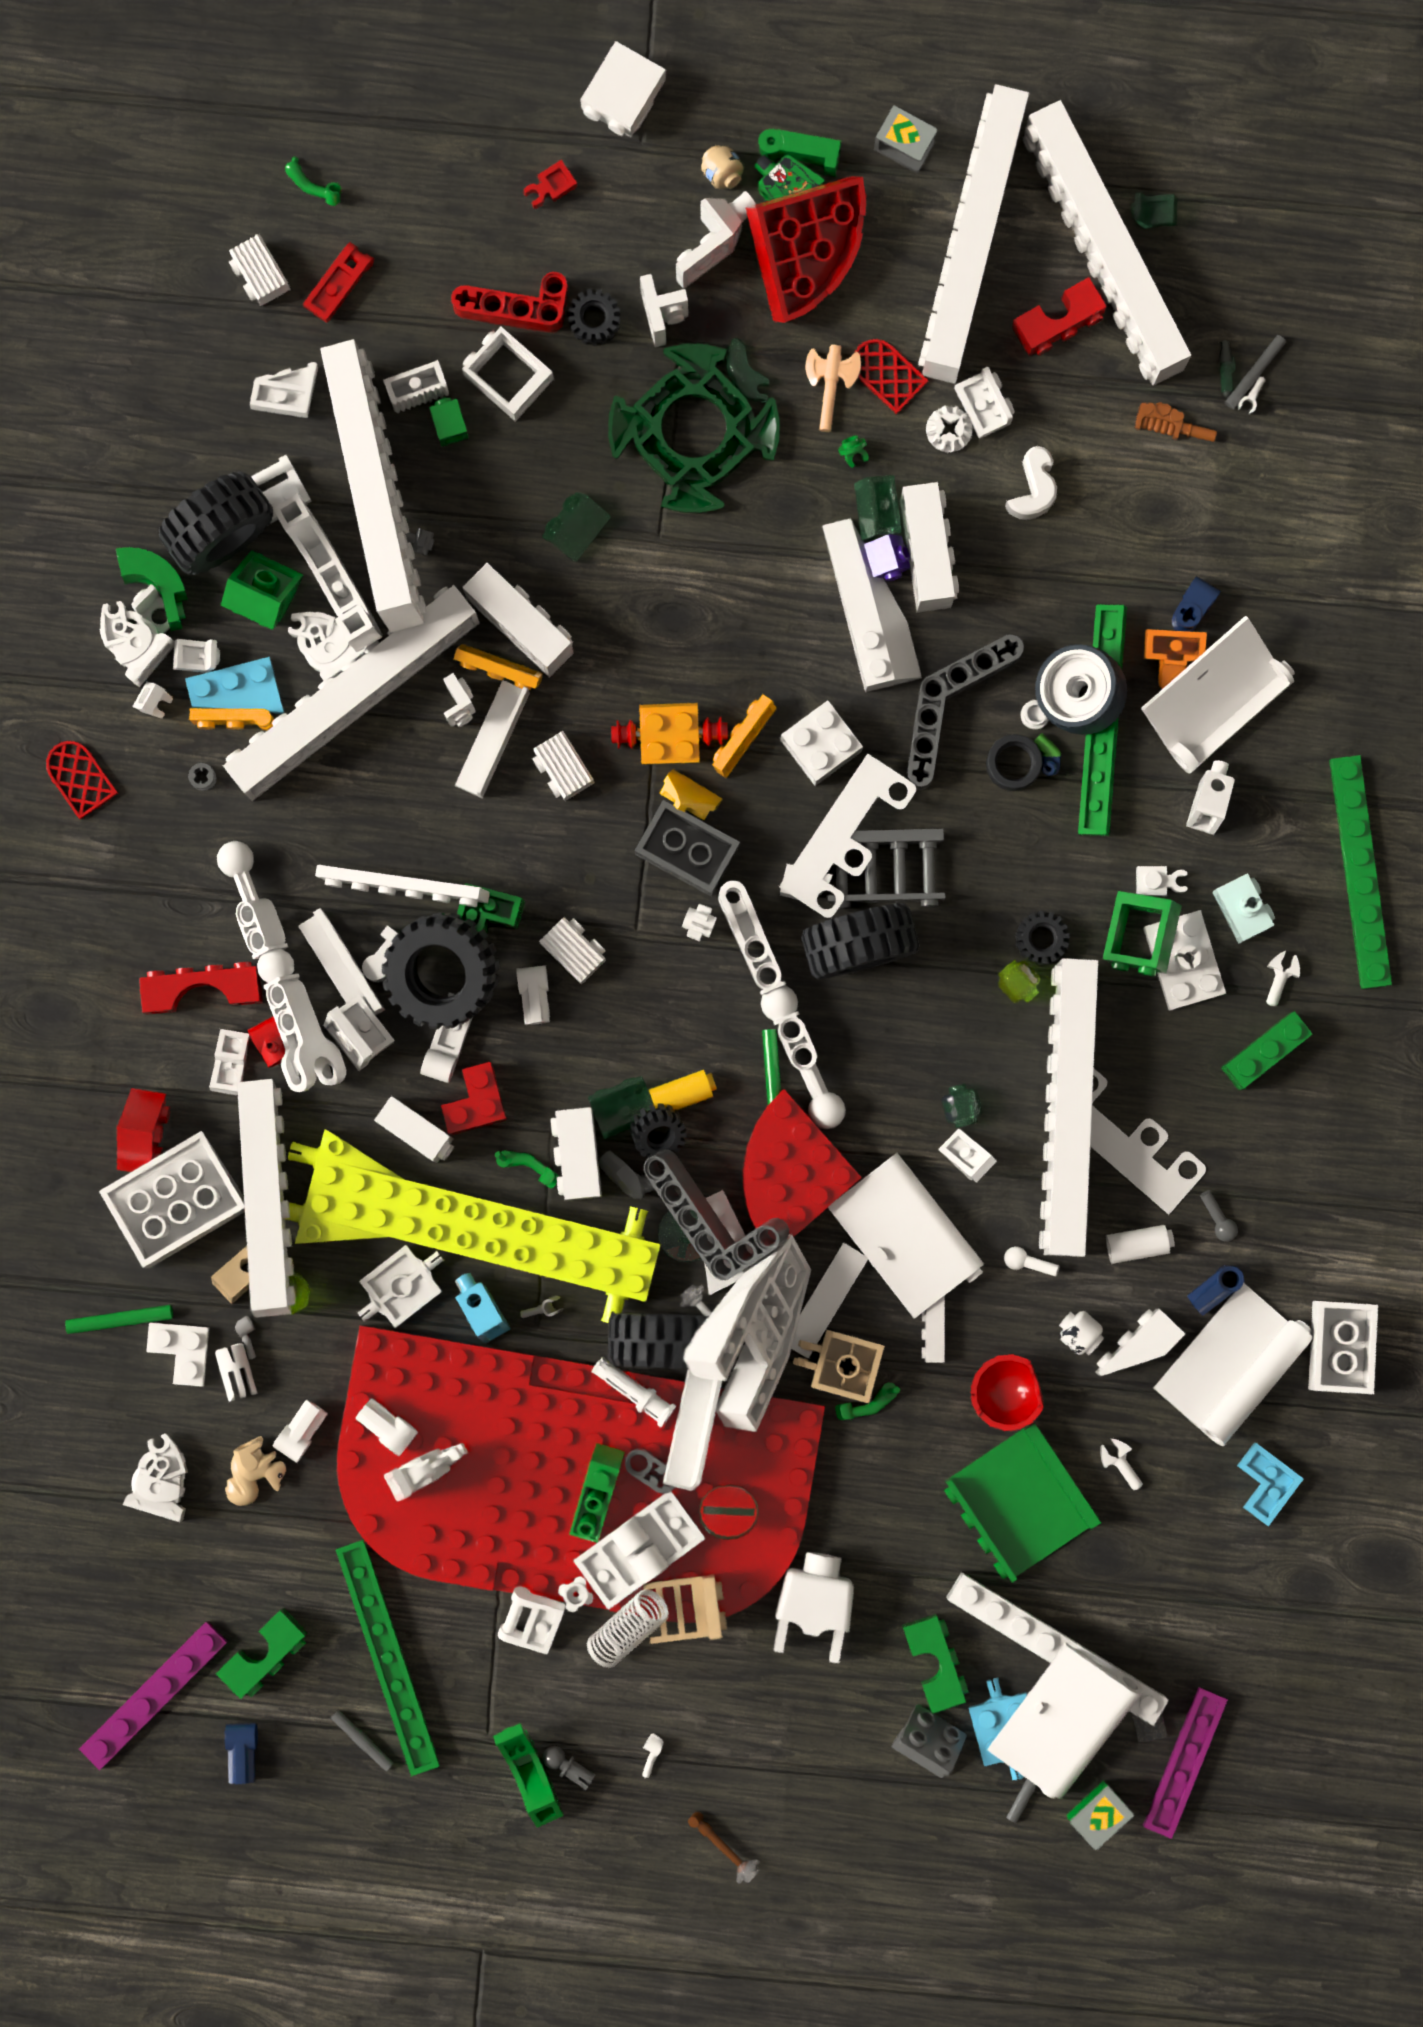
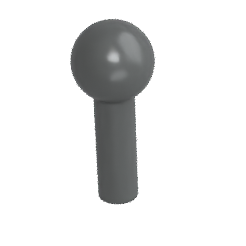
M1210 1190L1203 1192L1200 1197L1216 1223L1215 1235L1221 1241H1232L1238 1234L1237 1224L1225 1217Z

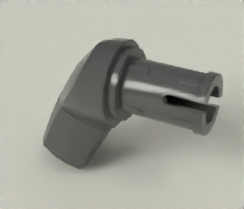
M607 1151L600 1158L599 1166L629 1197L642 1199L645 1193L655 1190L645 1174H636L612 1151Z

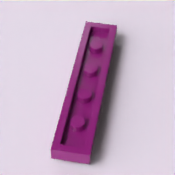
M1198 1687L1143 1823L1145 1828L1172 1839L1227 1703L1226 1698Z

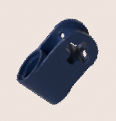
M1196 576L1172 617L1173 628L1176 631L1193 632L1221 591ZM1189 614L1191 617L1187 623L1182 621V618Z

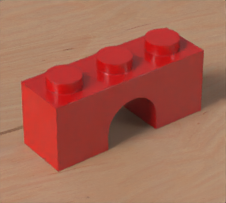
M1089 277L1064 291L1061 300L1068 312L1064 318L1058 320L1050 319L1044 314L1041 307L1037 306L1014 319L1012 328L1029 356L1036 352L1038 355H1042L1053 347L1052 343L1061 338L1063 341L1069 340L1078 333L1077 329L1086 324L1088 327H1091L1103 319L1102 315L1107 306Z

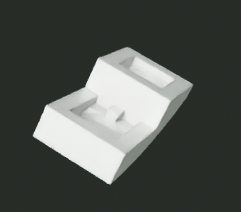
M220 1029L214 1055L215 1064L209 1086L210 1091L238 1095L237 1082H242L250 1038L248 1033Z

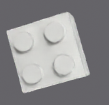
M828 700L781 734L780 739L814 786L861 753L863 748Z

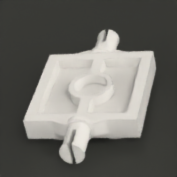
M405 1245L359 1281L368 1292L371 1303L357 1313L359 1316H362L368 1312L362 1317V1320L366 1322L379 1311L389 1319L395 1328L443 1292L433 1280L431 1270L444 1261L438 1251H435L425 1261H422Z

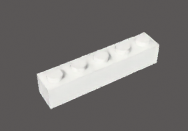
M944 1295L922 1312V1322H925V1329H922V1340H925V1347H922V1358H925V1362L945 1363Z

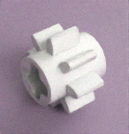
M700 903L697 910L689 907L682 924V928L688 929L687 937L700 941L702 935L710 937L717 917L710 915L712 908Z

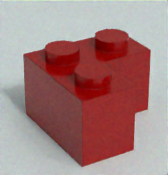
M487 1062L462 1069L469 1098L441 1105L448 1134L455 1135L506 1121L507 1116L493 1064Z
M131 1088L117 1126V1170L133 1172L163 1154V1147H159L163 1136L162 1125L163 1123L167 1124L170 1117V1106H166L165 1093Z

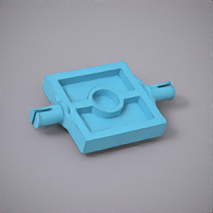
M993 1678L996 1690H994L991 1679L986 1681L991 1698L984 1703L969 1706L984 1766L1005 1763L989 1752L988 1748L1027 1697L1026 1692L1012 1696L1002 1695L998 1678ZM1010 1767L1012 1780H1018L1016 1770ZM1018 1772L1019 1779L1024 1778V1776Z

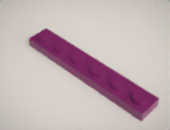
M206 1621L79 1750L98 1770L102 1769L228 1641Z

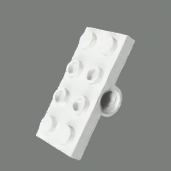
M671 1491L663 1494L574 1559V1562L609 1610L641 1585L660 1574L671 1563L702 1542L705 1537Z

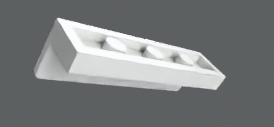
M502 681L455 784L456 787L483 798L530 694L527 687L521 689L509 682Z
M690 1368L688 1369L663 1481L664 1484L690 1491L700 1484L722 1380L694 1376Z

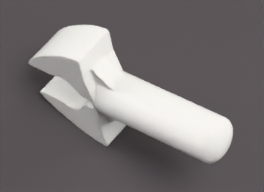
M1286 951L1274 957L1267 966L1274 969L1276 974L1266 1001L1270 1006L1278 1005L1287 978L1290 976L1297 978L1300 975V966L1296 955L1292 958L1291 966L1283 971L1281 961Z
M1110 1438L1118 1449V1458L1110 1456L1104 1445H1101L1100 1453L1103 1466L1105 1468L1110 1464L1117 1466L1133 1490H1138L1143 1483L1126 1460L1127 1452L1132 1449L1127 1444Z

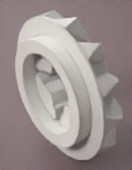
M944 406L934 411L928 419L926 426L927 437L930 443L938 450L955 452L965 447L972 435V423L967 413L960 410L957 406ZM943 421L949 425L958 421L954 429L956 436L950 432L940 436L945 428Z

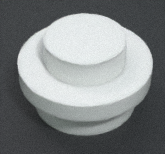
M1037 700L1027 702L1021 710V720L1030 729H1040L1049 721L1041 711Z

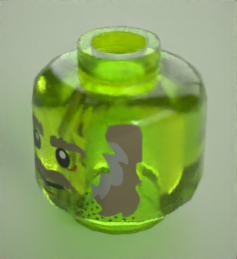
M1014 959L998 974L1000 977L998 987L1013 1003H1018L1022 999L1028 1003L1040 992L1036 987L1040 984L1041 977L1024 960L1017 962Z

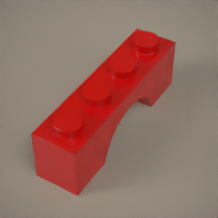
M252 962L234 963V968L223 969L222 965L205 966V971L194 972L193 968L176 969V974L165 975L164 971L147 972V977L139 978L142 1013L146 1015L176 1012L182 997L188 991L200 986L218 988L233 1006L263 1003L261 977L258 974V967L252 966Z

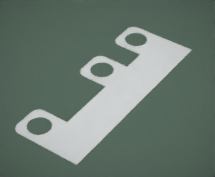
M867 754L779 887L824 917L830 918L834 916L844 901V894L823 880L824 876L833 863L851 875L859 876L871 860L872 854L870 850L850 837L877 797H880L896 809H904L915 794L916 786ZM896 782L903 783L908 790L906 798L901 801H895L889 795L890 786ZM851 849L861 851L864 858L863 863L856 868L849 867L845 862L847 851ZM822 891H831L835 895L836 903L832 908L823 909L818 905L817 897Z
M1094 1068L1093 1075L1098 1079L1099 1085L1096 1091L1092 1092V1103L1107 1086V1080ZM1092 1106L1090 1146L1169 1215L1205 1174V1165L1192 1153L1183 1152L1168 1170L1164 1169L1152 1158L1168 1139L1167 1132L1152 1119H1145L1128 1137ZM1147 1127H1153L1159 1133V1141L1153 1146H1147L1141 1141V1132ZM1190 1160L1196 1164L1197 1174L1192 1179H1185L1179 1174V1165L1183 1161Z

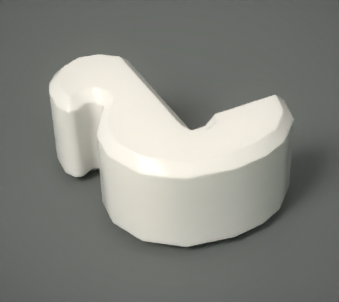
M1039 446L1029 449L1022 462L1031 495L1008 500L1005 505L1009 514L1018 519H1034L1047 513L1056 499V482L1046 472L1051 470L1053 458L1047 449Z

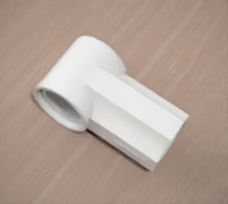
M546 965L517 968L519 994H522L525 1025L550 1022Z
M373 1398L367 1402L355 1418L380 1438L379 1441L398 1456L402 1454L418 1433L408 1422L399 1416L395 1417Z
M306 1400L289 1425L287 1424L281 1431L272 1447L298 1463L312 1442L310 1439L328 1413L316 1404Z

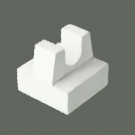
M146 681L133 707L143 713L163 718L165 713L158 709V702L163 700L171 703L173 698L162 687Z

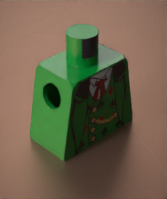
M765 154L754 166L764 176L759 181L758 190L765 201L825 184V180L789 155L784 156L776 164Z

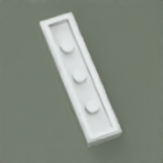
M845 1243L842 1244L799 1316L791 1349L806 1358L810 1357L813 1350L801 1349L798 1346L799 1340L814 1344L819 1342L868 1259L865 1255Z

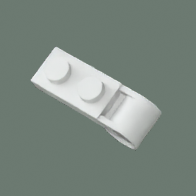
M449 993L448 997L453 996L455 994ZM472 1018L464 1024H458L454 1028L446 1029L445 1026H442L438 1030L436 1029L430 1049H428L423 1060L420 1074L446 1083L450 1082Z

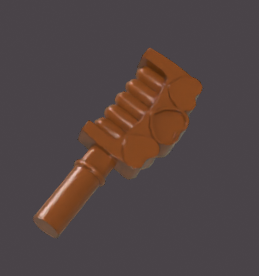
M1158 402L1156 405L1153 403H1142L1135 422V430H1139L1140 426L1142 429L1147 428L1149 431L1154 429L1156 433L1161 432L1162 434L1167 433L1169 436L1173 435L1172 439L1177 440L1180 433L1187 435V437L1191 436L1214 442L1217 433L1215 430L1192 425V423H1184V414L1182 412H1178L1177 409L1171 410L1170 405Z

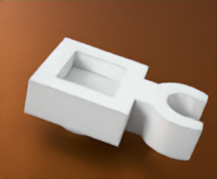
M1138 866L1136 868V894L1166 897L1167 888H1171L1176 893H1184L1187 891V887L1178 886L1176 878L1186 877L1187 871L1177 870L1172 875H1167V866Z

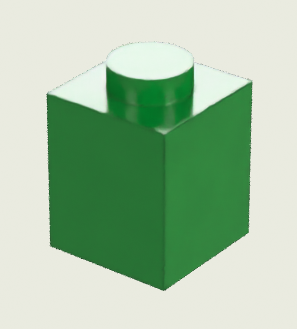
M440 399L434 403L435 406L429 407L441 447L469 439L457 399Z

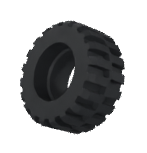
M241 471L231 472L228 475L218 477L215 481H210L201 489L193 492L187 499L180 502L179 506L173 509L169 516L163 520L162 526L159 528V539L183 572L190 575H198L200 572H207L211 568L218 567L226 560H230L235 554L244 550L251 542H254L258 535L263 533L267 525L271 523L273 507L250 475Z
M905 903L884 905L830 919L806 928L801 937L811 974L819 980L842 976L900 960L916 954L920 946L910 908Z
M444 912L434 913L432 916L425 915L410 923L391 940L392 945L386 949L384 954L387 961L382 964V974L387 976V979L383 981L385 991L391 990L392 996L388 999L393 1006L397 1003L400 1005L402 1010L399 1013L404 1018L410 1015L414 1017V1024L422 1026L427 1023L429 1024V1029L438 1030L442 1026H445L446 1029L454 1028L458 1024H464L473 1018L491 1000L494 995L493 990L499 982V976L496 975V971L500 969L499 959H494L493 956L497 952L494 943L490 945L487 943L485 938L489 935L483 929L480 932L474 928L475 922L470 919L463 921L461 920V915L454 913L449 916H445ZM430 945L445 946L459 956L466 972L465 985L459 993L450 997L440 996L431 992L423 985L417 972V958L425 947Z
M613 1313L609 1318L608 1360L612 1365L689 1368L684 1360L686 1349L691 1344L696 1332L709 1316Z

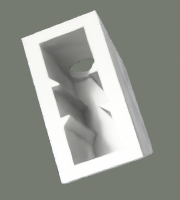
M1214 761L1212 769L1207 770L1203 775L1197 788L1186 824L1187 827L1214 835L1223 822L1235 781L1233 777L1228 776L1230 770L1228 763Z

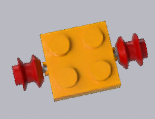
M698 703L639 705L640 728H637V731L636 725L632 720H629L627 726H621L619 720H617V726H611L612 743H617L618 749H620L622 743H628L632 749L637 743L636 737H638V740H641L642 764L700 762L699 738H702V735L703 741L707 746L710 745L712 740H718L721 746L722 740H728L727 722H722L721 717H719L716 723H711L709 717H706L703 722V729H701V726H698Z

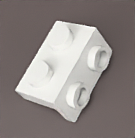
M989 367L983 368L980 374L955 385V390L979 439L1010 425L1013 419L1012 414H1014L1010 400L1008 398L1004 399L999 390L1002 388L998 375L995 372L991 373Z
M452 673L443 680L457 705L446 711L444 715L451 727L456 724L458 727H461L473 719L472 714L476 711L470 700L473 698V695L463 677L457 680Z

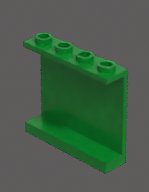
M1035 1423L1027 1425L945 1480L948 1486L944 1490L953 1505L959 1502L965 1511L960 1516L970 1530L974 1527L977 1529L981 1536L977 1541L986 1555L992 1552L998 1561L993 1565L1001 1578L1005 1579L1008 1577L1012 1583L1017 1580L1016 1577L1088 1528L1092 1530L1101 1524Z

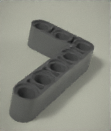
M663 1149L645 1161L644 1173L715 1278L724 1281L732 1278L775 1250L788 1239L790 1233L787 1223L780 1218H772L735 1242L673 1151ZM658 1160L664 1164L665 1171L659 1168ZM674 1185L680 1188L682 1196L676 1193ZM690 1209L697 1213L698 1220L692 1217ZM768 1229L775 1233L776 1240L769 1236ZM707 1234L713 1237L715 1244L708 1241ZM746 1244L752 1247L754 1254L747 1251ZM723 1259L730 1262L731 1269L725 1266Z

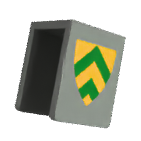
M893 106L875 138L874 150L917 173L935 143L933 138L937 133V129L904 110Z

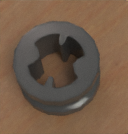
M198 763L189 770V781L197 790L207 791L216 784V773L209 765ZM200 770L205 773V770L209 771L206 775L209 780L206 783L200 781V784L196 783L198 780L196 774Z

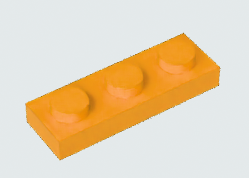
M465 644L460 645L456 649L454 656L455 660L460 661V666L466 669L476 670L479 668L488 671L487 675L497 680L510 679L515 681L514 685L521 689L523 687H527L529 690L531 688L536 689L540 685L544 674Z
M762 695L759 700L756 699L751 703L745 720L742 724L738 723L733 728L730 734L731 739L727 745L720 747L714 755V763L712 765L717 773L727 778L777 709L770 698Z

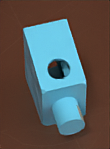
M471 1273L464 1274L455 1281L461 1291V1294L456 1299L479 1339L486 1344L511 1329L484 1284H476ZM481 1299L480 1305L474 1307L475 1302Z

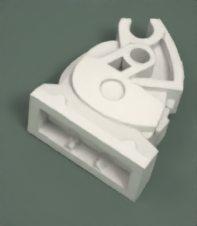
M121 601L116 602L119 607V611L116 614H110V605L103 604L100 633L104 645L114 653L115 659L122 666L128 668L125 675L140 687L172 650L174 641L166 634H160L157 627L134 611H126V607ZM128 619L137 621V623H130L128 622Z
M321 612L292 614L291 620L294 622L300 621L302 625L297 630L289 627L288 632L291 636L298 638L300 651L305 655L308 663L320 672L323 681L329 677L336 678L343 672L341 668L352 659L357 661L366 654L364 650L367 647L356 652L350 646L335 617ZM306 639L310 640V648L306 646Z
M165 1433L161 1435L165 1444L160 1449L155 1446L154 1439L148 1440L150 1452L141 1458L132 1478L133 1493L126 1496L123 1505L181 1522L184 1519L186 1509L178 1503L184 1496L186 1489L183 1487L185 1473H188L186 1460L176 1443ZM153 1459V1464L149 1469H146L148 1462Z
M463 1443L442 1451L439 1448L419 1456L383 1476L396 1500L400 1501L451 1470L450 1466L466 1455L468 1451Z

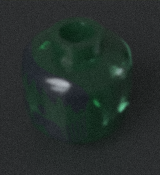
M966 1084L949 1087L950 1093L944 1095L941 1099L946 1121L949 1124H955L956 1128L978 1123L977 1118L983 1114L978 1091L973 1088L967 1089Z

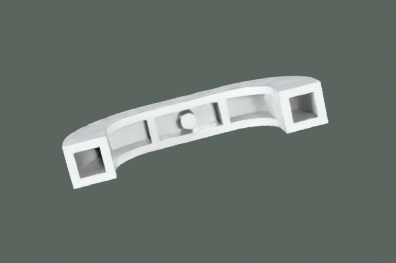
M298 493L274 507L273 510L284 530L305 558L338 616L335 620L350 646L356 652H359L382 638L375 619L345 566Z

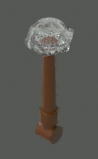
M694 1812L688 1819V1824L693 1828L697 1827L704 1837L706 1836L738 1867L736 1881L740 1883L744 1880L748 1884L760 1871L756 1867L759 1861L754 1859L743 1862L712 1830L713 1828L703 1821L702 1813Z

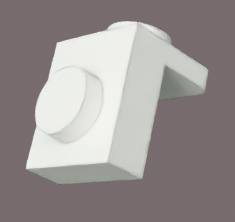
M177 639L174 641L173 669L207 673L214 670L219 664L220 650L217 648L216 640L203 642Z

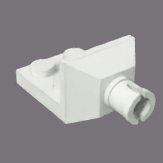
M746 191L731 203H727L725 199L705 198L701 201V220L710 230V233L702 238L700 246L693 251L691 249L684 251L677 258L676 279L683 289L734 251L742 231V222L748 217L746 207L756 205L755 201Z

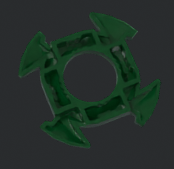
M681 344L667 347L663 350V354L682 369H675L666 374L633 407L626 406L624 398L614 395L608 422V438L612 456L614 459H618L632 440H634L635 446L642 458L672 489L671 495L664 496L661 504L662 508L681 513H705L723 509L724 502L706 491V488L723 481L754 451L762 453L763 460L774 461L779 443L780 425L776 401L774 398H770L758 416L754 418L752 408L743 394L716 368V364L724 362L726 349L708 344ZM688 397H700L711 401L720 409L726 422V433L722 443L712 453L699 458L684 457L674 452L665 442L661 429L667 410L677 401Z

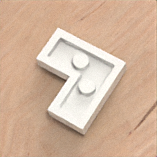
M149 1323L147 1352L176 1355L173 1384L204 1386L210 1327Z

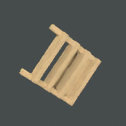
M714 1574L643 1584L644 1590L656 1588V1593L662 1599V1588L674 1586L679 1634L668 1635L665 1621L660 1625L662 1636L650 1637V1644L701 1637L718 1639L722 1638L721 1630H727L725 1612H719L718 1600H723L721 1582H715ZM691 1584L697 1631L685 1633L680 1585ZM658 1606L659 1617L661 1620V1610Z

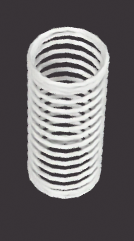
M651 1590L640 1591L588 1639L587 1647L591 1657L603 1667L611 1668L617 1665L619 1661L625 1658L627 1654L667 1620L668 1609L666 1603L657 1593ZM641 1595L649 1596L658 1604L661 1610V1620L659 1617V1612L655 1605L650 1600H648L645 1597H642ZM639 1598L646 1600L652 1605L657 1613V1621L649 1606L640 1601ZM640 1603L643 1604L650 1611L653 1619H651L648 1613L640 1606ZM635 1612L640 1615L644 1622L636 1616ZM630 1615L635 1617V1619L639 1622L640 1626L632 1619ZM627 1619H629L635 1625L636 1629H634L629 1624ZM623 1622L626 1623V1624L630 1627V1629L632 1630L633 1633H631V1632L625 1627V1625L623 1624ZM619 1625L625 1629L629 1637L624 1632H622ZM615 1628L619 1630V1632L624 1636L625 1640L617 1634ZM611 1632H613L620 1639L621 1643H619L613 1637ZM595 1637H596L597 1644H598V1646L600 1647V1649H601L606 1655H608V1656H610V1657H612V1658H615L616 1660L608 1659V1658L604 1657V1656L598 1651V1649H597L596 1646H595V1642H594ZM598 1637L601 1638V1641L603 1642L604 1646L609 1651L616 1654V1656H612L602 1648V1646L599 1643ZM603 1638L606 1639L611 1646H613L615 1651H613L606 1645ZM591 1643H593L594 1649L603 1659L613 1663H605L601 1661L592 1650Z

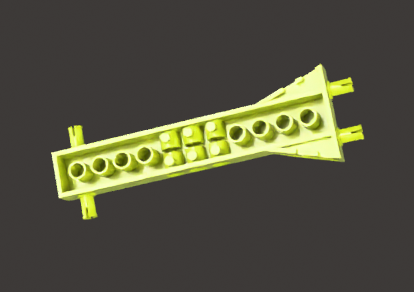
M326 1129L318 1149L297 1144L296 1142L291 1144V1150L299 1151L302 1154L289 1152L288 1160L312 1165L314 1169L306 1203L302 1206L289 1202L290 1218H285V1220L298 1223L299 1230L295 1244L385 1237L412 1242L605 1291V1295H608L601 1321L609 1323L612 1311L614 1313H622L625 1300L633 1298L644 1302L647 1301L661 1244L645 1241L644 1237H641L648 1214L647 1210L640 1209L639 1217L636 1221L638 1208L630 1206L625 1231L617 1234L405 1180Z

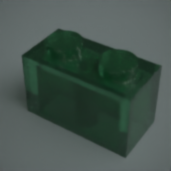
M894 475L866 477L854 483L861 540H876L888 534L897 535L902 533Z

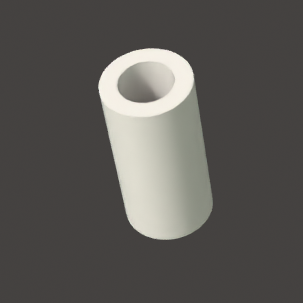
M1165 1225L1106 1235L1110 1262L1115 1264L1170 1254V1247H1174L1172 1230H1166Z

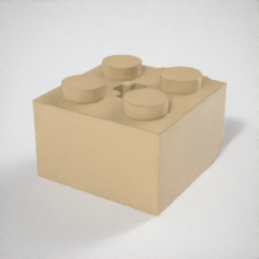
M827 1329L822 1346L799 1340L798 1346L801 1349L820 1352L817 1363L809 1362L807 1359L794 1357L793 1361L795 1365L815 1370L811 1383L812 1388L869 1403L884 1350L883 1345ZM846 1358H851V1363L855 1365V1369L853 1372L849 1370L848 1375L843 1374V1369L839 1367L841 1361L845 1362Z

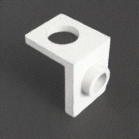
M152 584L147 589H142L135 596L134 602L131 604L134 611L152 622L160 634L165 633L170 628L168 620L161 625L152 621V614L155 610H165L163 599Z

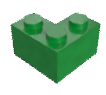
M465 883L466 886L479 887L476 885ZM480 887L490 892L488 903L478 902L477 907L459 904L457 914L461 915V920L466 921L470 919L476 923L474 928L480 932L483 929L487 933L490 922L518 930L525 901L521 897Z

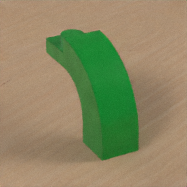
M518 1724L494 1735L496 1746L506 1760L516 1780L527 1813L535 1826L538 1828L564 1816L551 1779L528 1731L524 1730L521 1724Z

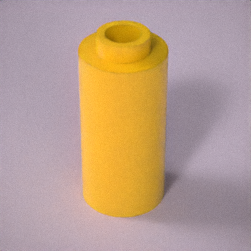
M703 1069L651 1088L649 1092L655 1108H658V1103H663L665 1109L670 1105L673 1107V1110H679L712 1098V1091L717 1090L712 1074L706 1075Z

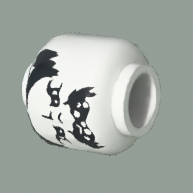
M1081 1311L1076 1315L1070 1312L1060 1323V1326L1063 1328L1060 1333V1340L1077 1355L1091 1354L1104 1339L1101 1335L1103 1331L1102 1326L1085 1311Z

